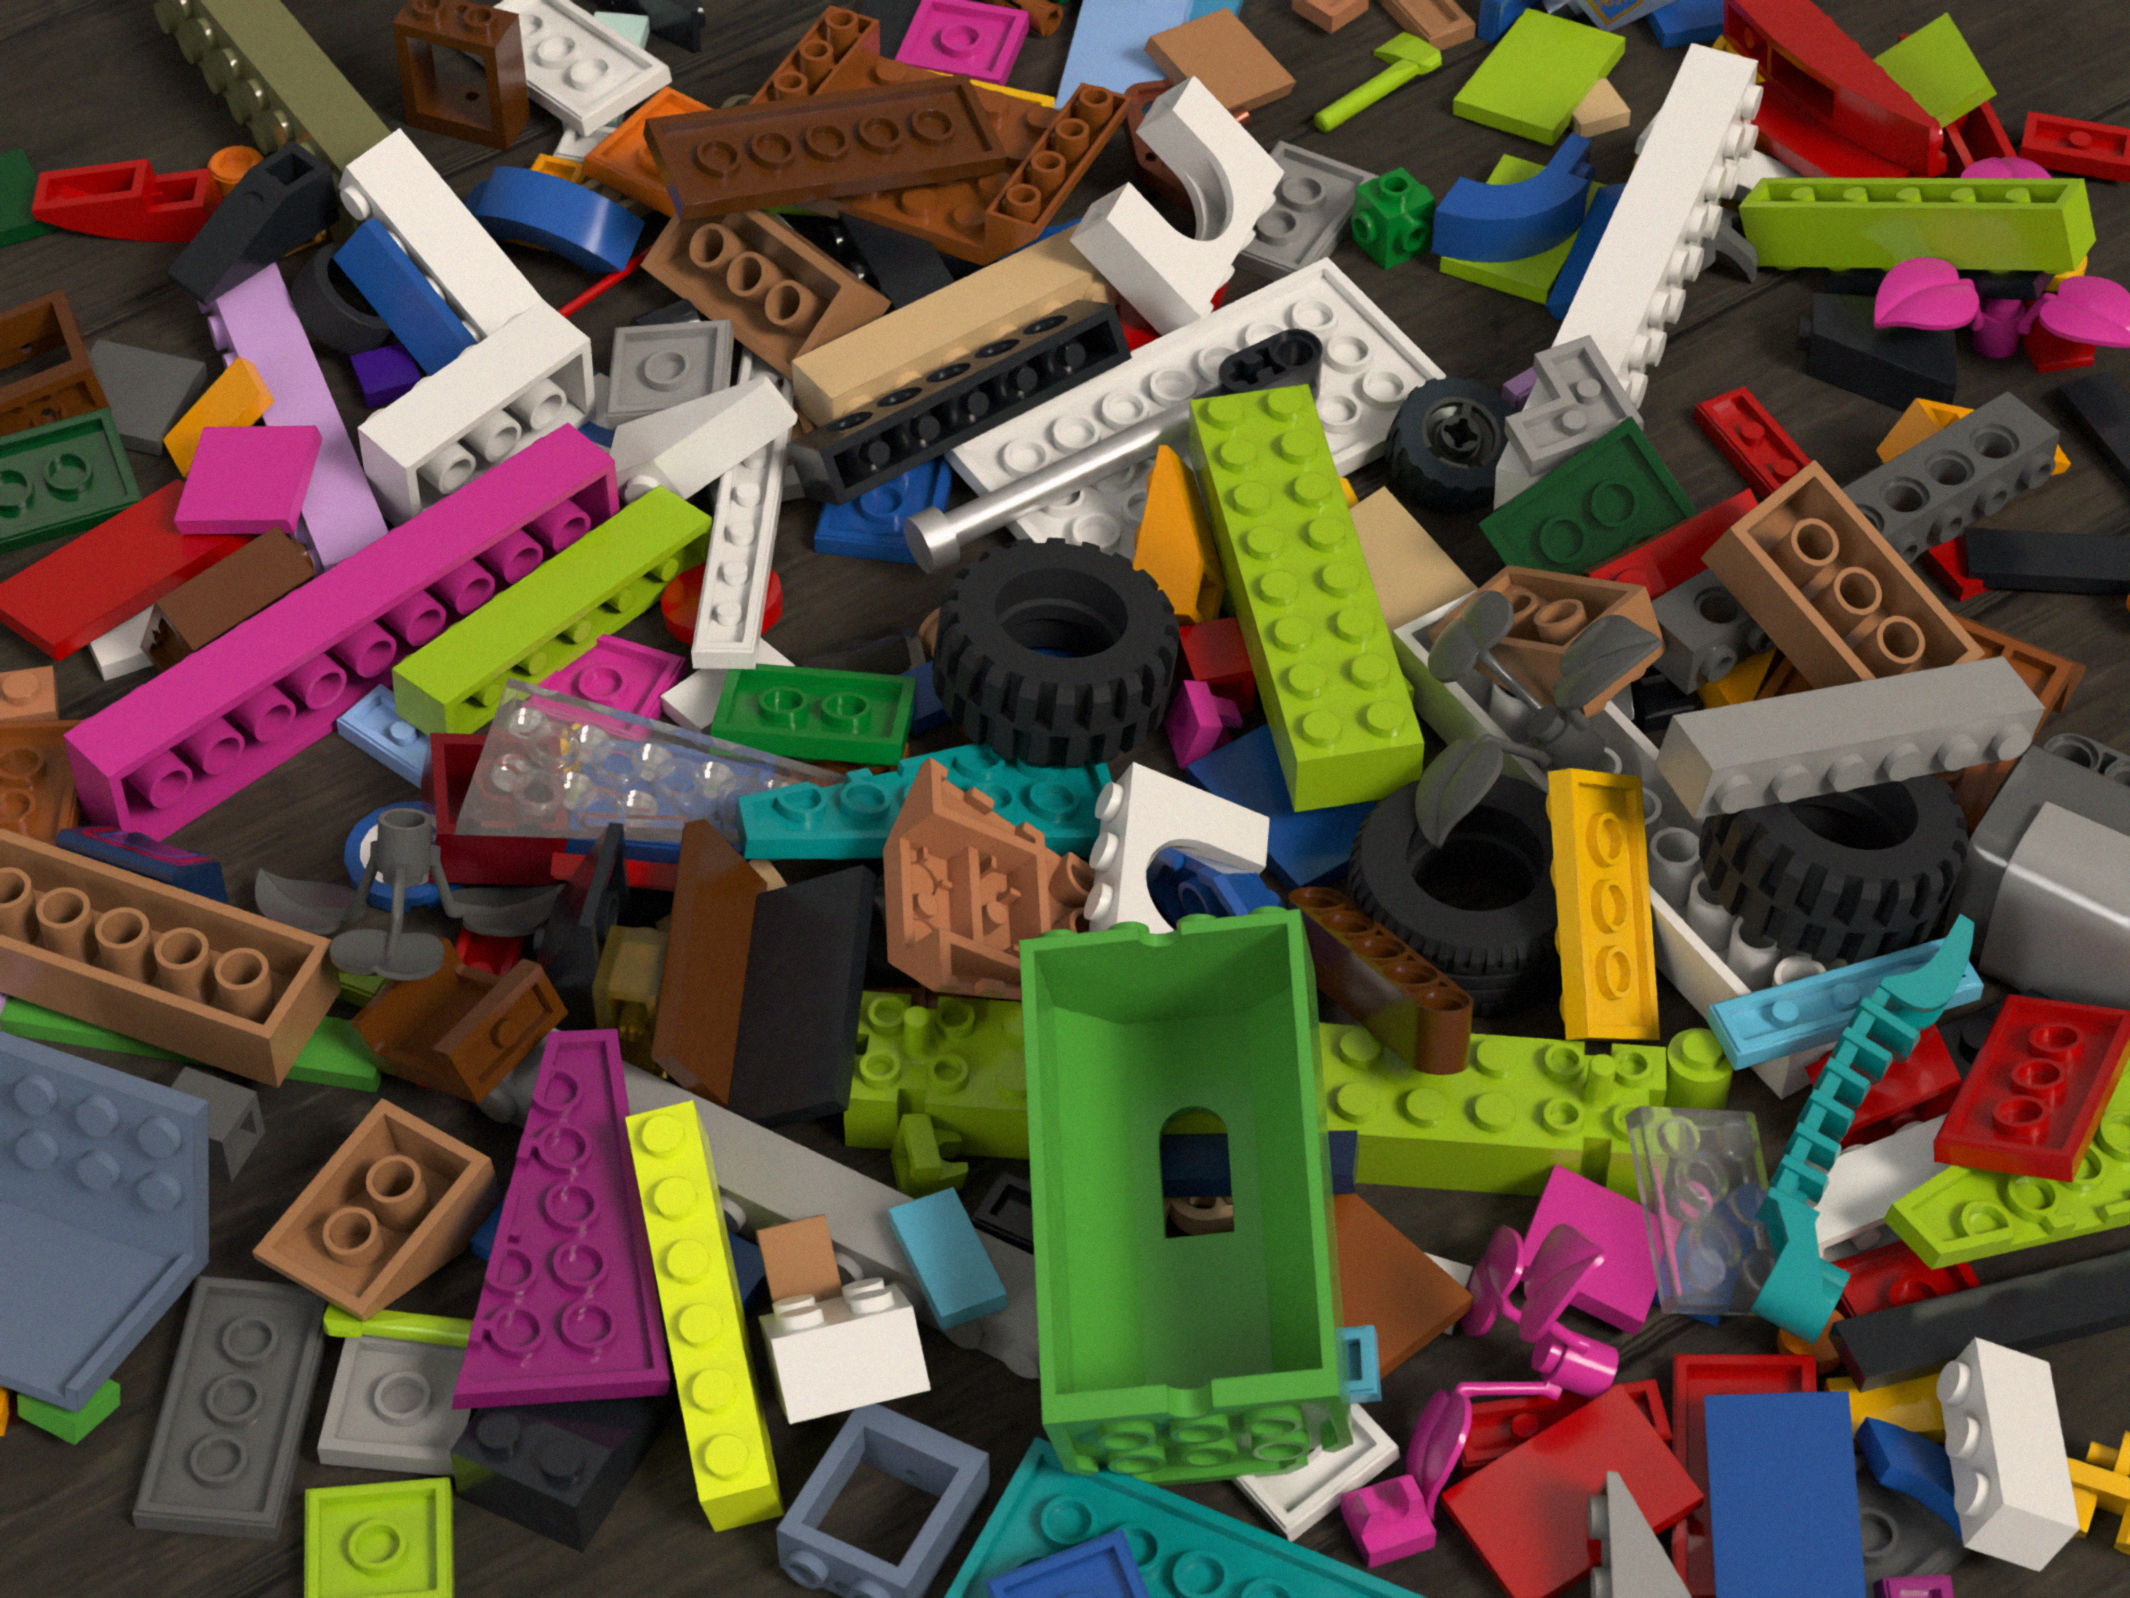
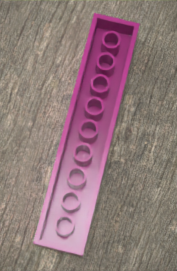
M567 422L545 437L537 439L529 447L498 466L490 468L482 476L453 494L440 499L435 505L399 527L393 528L385 536L356 554L343 559L335 567L301 588L291 591L286 597L251 619L241 622L233 630L209 645L189 654L175 666L146 684L136 687L128 695L99 713L81 721L76 727L63 734V739L84 820L91 826L106 825L128 833L139 832L149 836L156 842H160L337 729L336 720L378 685L382 684L394 692L392 668L398 665L406 656L417 652L446 632L451 625L465 619L491 601L499 592L507 590L536 570L540 564L552 559L580 540L585 533L596 529L620 512L615 460Z

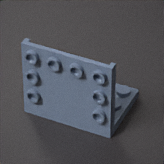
M0 1031V1385L78 1413L209 1263L208 1101Z

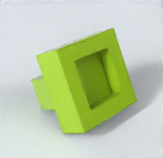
M929 1113L903 1114L890 1154L898 1192L917 1200L954 1187L955 1191L961 1189L969 1170L968 1163H950L942 1159L957 1157L962 1142L961 1135L956 1131L933 1127Z

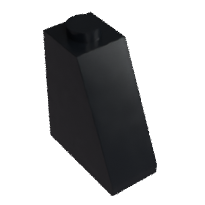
M1813 293L1809 316L1798 317L1796 330V351H1806L1807 376L1903 413L1906 412L1916 398L1953 405L1957 386L1955 329L1923 330L1901 326L1875 329L1874 307L1876 297Z

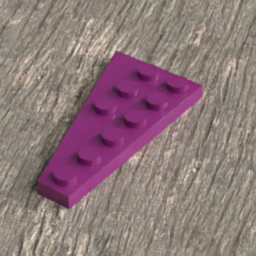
M617 1029L549 1032L528 1118L516 1156L513 1175L507 1190L484 1277L479 1304L470 1330L464 1361L455 1387L452 1410L667 1395L670 1375L650 1243L625 1117L630 1116Z

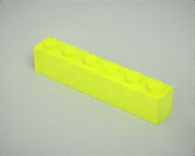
M693 1100L625 1117L700 1504L715 1533L783 1516L785 1511L707 1132Z

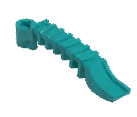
M1961 913L1939 951L1930 962L1909 973L1885 975L1871 999L1866 996L1863 998L1835 1045L1828 1062L1812 1088V1094L1796 1120L1799 1123L1782 1151L1784 1157L1768 1184L1771 1188L1754 1217L1765 1223L1775 1264L1754 1301L1750 1312L1811 1345H1814L1851 1276L1850 1273L1819 1257L1815 1222L1820 1212L1813 1208L1818 1205L1827 1189L1829 1178L1826 1175L1829 1174L1842 1151L1841 1145L1838 1142L1843 1140L1855 1119L1854 1112L1860 1107L1871 1089V1085H1876L1881 1081L1893 1060L1899 1064L1906 1062L1920 1041L1919 1031H1924L1935 1024L1943 1013L1948 1001L1955 993L1967 966L1972 948L1975 924Z

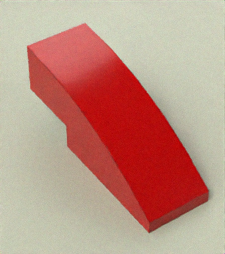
M146 158L40 172L31 211L36 220L102 237L142 242H191L221 205L223 198L210 168L155 175L149 159Z

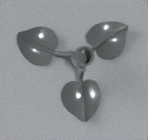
M1493 590L1484 591L1474 596L1463 608L1461 616L1452 620L1435 640L1428 657L1429 672L1439 682L1451 683L1464 677L1480 659L1535 714L1528 726V734L1532 737L1531 743L1534 748L1490 734L1481 736L1475 745L1470 740L1461 738L1445 748L1426 769L1416 791V818L1428 841L1441 850L1451 829L1481 801L1494 785L1503 767V752L1532 760L1542 769L1547 768L1551 762L1560 770L1573 768L1591 771L1603 755L1605 741L1589 727L1591 721L1580 712L1579 708L1595 699L1660 646H1663L1662 641L1653 633L1624 616L1609 615L1598 619L1571 643L1562 656L1560 670L1563 676L1553 686L1555 690L1554 701L1558 708L1552 704L1544 706L1489 651L1508 634L1513 625L1514 611L1512 604L1500 592Z
M395 808L386 810L378 816L377 841L371 842L370 858L357 890L330 883L286 879L260 868L256 876L254 898L259 916L316 935H326L336 931L341 922L352 924L365 915L366 899L379 871L383 874V881L393 886L389 932L377 929H356L337 935L330 944V960L337 968L351 974L364 976L380 975L395 980L412 981L435 974L444 962L445 950L443 944L436 936L426 933H402L405 888L421 884L423 875L428 873L429 870L431 871L445 914L448 917H462V924L468 931L498 937L531 935L536 932L539 923L548 924L555 899L565 886V883L550 886L474 887L451 892L440 862L441 847L431 845V816L417 809Z

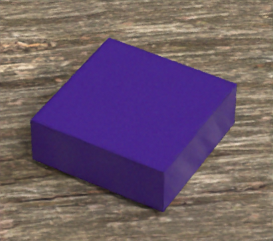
M402 343L350 356L352 372L367 409L395 402L411 391L415 384L422 379L411 353Z

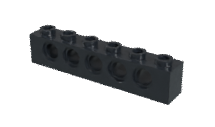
M1078 299L786 445L806 499L840 506L1132 359L1114 304Z

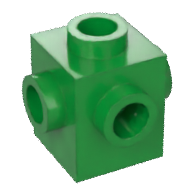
M1403 167L1373 178L1355 187L1354 214L1351 217L1352 239L1384 271L1430 251L1433 219L1436 210L1435 198L1425 185L1419 184Z

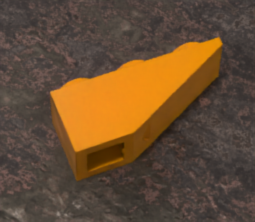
M1159 445L1155 466L1150 470L1147 478L1148 497L1143 520L1135 532L1134 546L1136 552L1133 569L1136 571L1144 569L1155 579L1159 585L1158 590L1163 589L1175 609L1174 615L1179 622V626L1218 620L1226 582L1194 473L1168 445Z

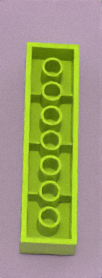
M1309 384L1190 400L1189 456L1294 812L1382 800L1403 786L1421 779L1425 743Z

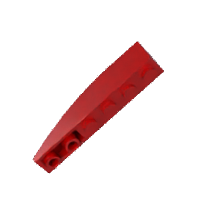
M1723 0V38L1741 56L1758 60L1757 72L1776 91L1829 129L1878 156L1926 177L1938 175L1939 150L1943 148L1944 144L1943 131L1938 120L1931 117L1912 98L1909 92L1904 91L1886 73L1882 66L1877 65L1859 47L1856 41L1851 40L1834 23L1832 18L1826 16L1811 0Z

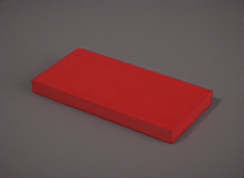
M1767 81L1757 84L1763 87V95L1757 115L1750 123L1758 126L1755 145L1806 178H1935L1946 173L1947 155L1940 150L1938 175L1931 177L1923 176L1880 157L1837 134L1800 110L1776 91Z
M176 479L0 583V622L59 662L155 604V601L253 541V534H180L174 523V518L185 483Z
M2007 995L1933 1141L1934 1162L2073 1183L2130 1058V1010Z
M1673 1354V1455L1704 1495L1702 1507L1672 1525V1565L1692 1598H1715L1704 1395L1816 1392V1355Z

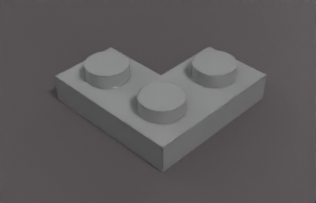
M1587 335L1534 354L1533 370L1552 401L1505 417L1504 430L1505 435L1532 477L1554 469L1628 416L1633 417L1642 432L1644 421L1592 337Z

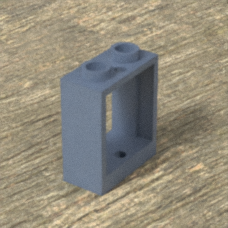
M877 1403L855 1408L776 1529L779 1567L784 1569L794 1581L802 1586L811 1589L823 1587L844 1598H925L990 1493L989 1454ZM859 1462L941 1498L898 1567L816 1530Z

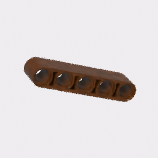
M1316 886L1298 888L1289 893L1287 910H1301L1315 968L1316 987L1417 1071L1434 1075H1453L1463 1072L1468 1068L1474 1000L1467 992L1381 923L1373 921L1371 916L1367 917L1356 907V903L1343 893L1334 889Z

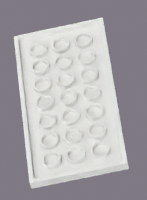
M1325 257L1210 313L1206 319L1195 320L1131 351L1132 359L945 452L944 458L974 492L981 497L1217 386L1219 367L1228 356L1281 331L1303 329L1316 335L1322 343L1320 394L1314 403L1338 477H1343L1386 455L1385 451L1388 447V442H1385L1387 433L1403 401H1406L1409 393L1416 386L1420 388L1427 380L1435 377L1437 380L1445 379L1446 375L1328 257ZM1189 439L1170 447L1194 473L1188 452ZM1157 454L1005 526L1018 540L1031 538L1033 543H1046L1048 537L1066 538V544L1082 546L1084 541L1099 545L1100 552L1110 556L1117 552L1130 559L1133 564L1136 552L1134 546L1135 532L1143 520L1148 497L1147 478L1150 470L1155 466Z

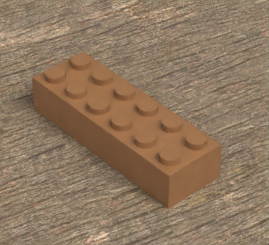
M0 828V992L279 1088L341 992L338 968L330 960V944L332 940Z

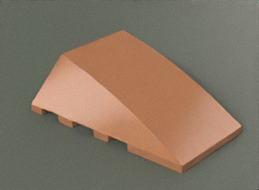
M930 757L921 764L883 848L888 963L935 992L1022 1001L1019 940L1038 938L1040 934L1054 929H1067L1076 933L1089 932L1090 920L1084 918V907L1088 895L1094 886L1095 869L1091 868L1087 862L1072 852H1068L1061 857L1045 846V834L1026 821L1016 827L992 811L995 800L973 786L964 792L946 780L948 769Z

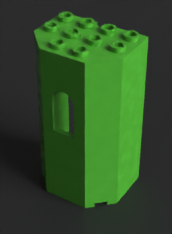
M1263 906L1251 910L1247 915L1216 918L1209 914H1192L1179 919L1176 930L1162 934H1151L1147 925L1140 922L1127 921L1114 924L1105 931L1076 933L1067 929H1054L1040 934L1038 938L1019 940L1042 1424L1064 1471L1090 1477L1099 1472L1098 1464H1104L1113 1472L1128 1474L1154 1486H1170L1232 1480L1248 1475L1263 1477L1290 1474L1308 1465L1307 1453L1317 1446L1322 1445V1451L1335 1453L1354 1444L1315 968L1301 910H1286L1278 906ZM1196 1111L1211 1114L1224 1124L1228 1134L1234 1232L1166 1238L1161 1160V1138L1163 1132L1172 1120L1182 1114Z

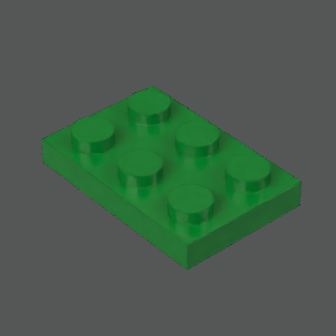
M756 663V669H728L711 725V750L728 751L746 757L759 754L795 757L804 762L820 760L855 762L862 766L873 768L885 765L897 766L898 760H903L915 709L917 677Z

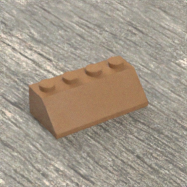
M765 208L680 221L677 212H675L640 265L683 299L687 298L697 310L712 321L730 319L734 330V338L792 382L791 360L881 318L891 304L889 299Z

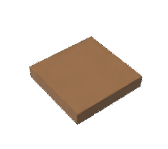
M1228 7L1150 36L1144 48V51L1168 77L1173 78L1175 85L1195 75L1227 111L1240 105L1244 106L1247 111L1288 96L1296 83L1293 77Z

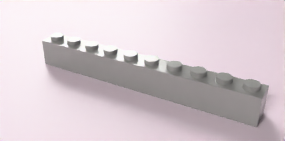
M553 1028L550 1032H559L560 1030ZM548 1034L479 1104H476L491 1119L500 1123L511 1122L525 1129ZM622 1060L630 1116L694 1101L709 1138L727 1232L731 1234L739 1233L757 1242L755 1233L757 1229L825 1214L842 1287L852 1282L870 1278H883L884 1286L896 1284L912 1304L916 1320L943 1332L949 1340L962 1348H976L1003 1361L1009 1369L1019 1376L1028 1379H1040L1035 1260L1033 1255L974 1228L1007 1292V1308L942 1331L889 1224L888 1209L914 1201L915 1199Z

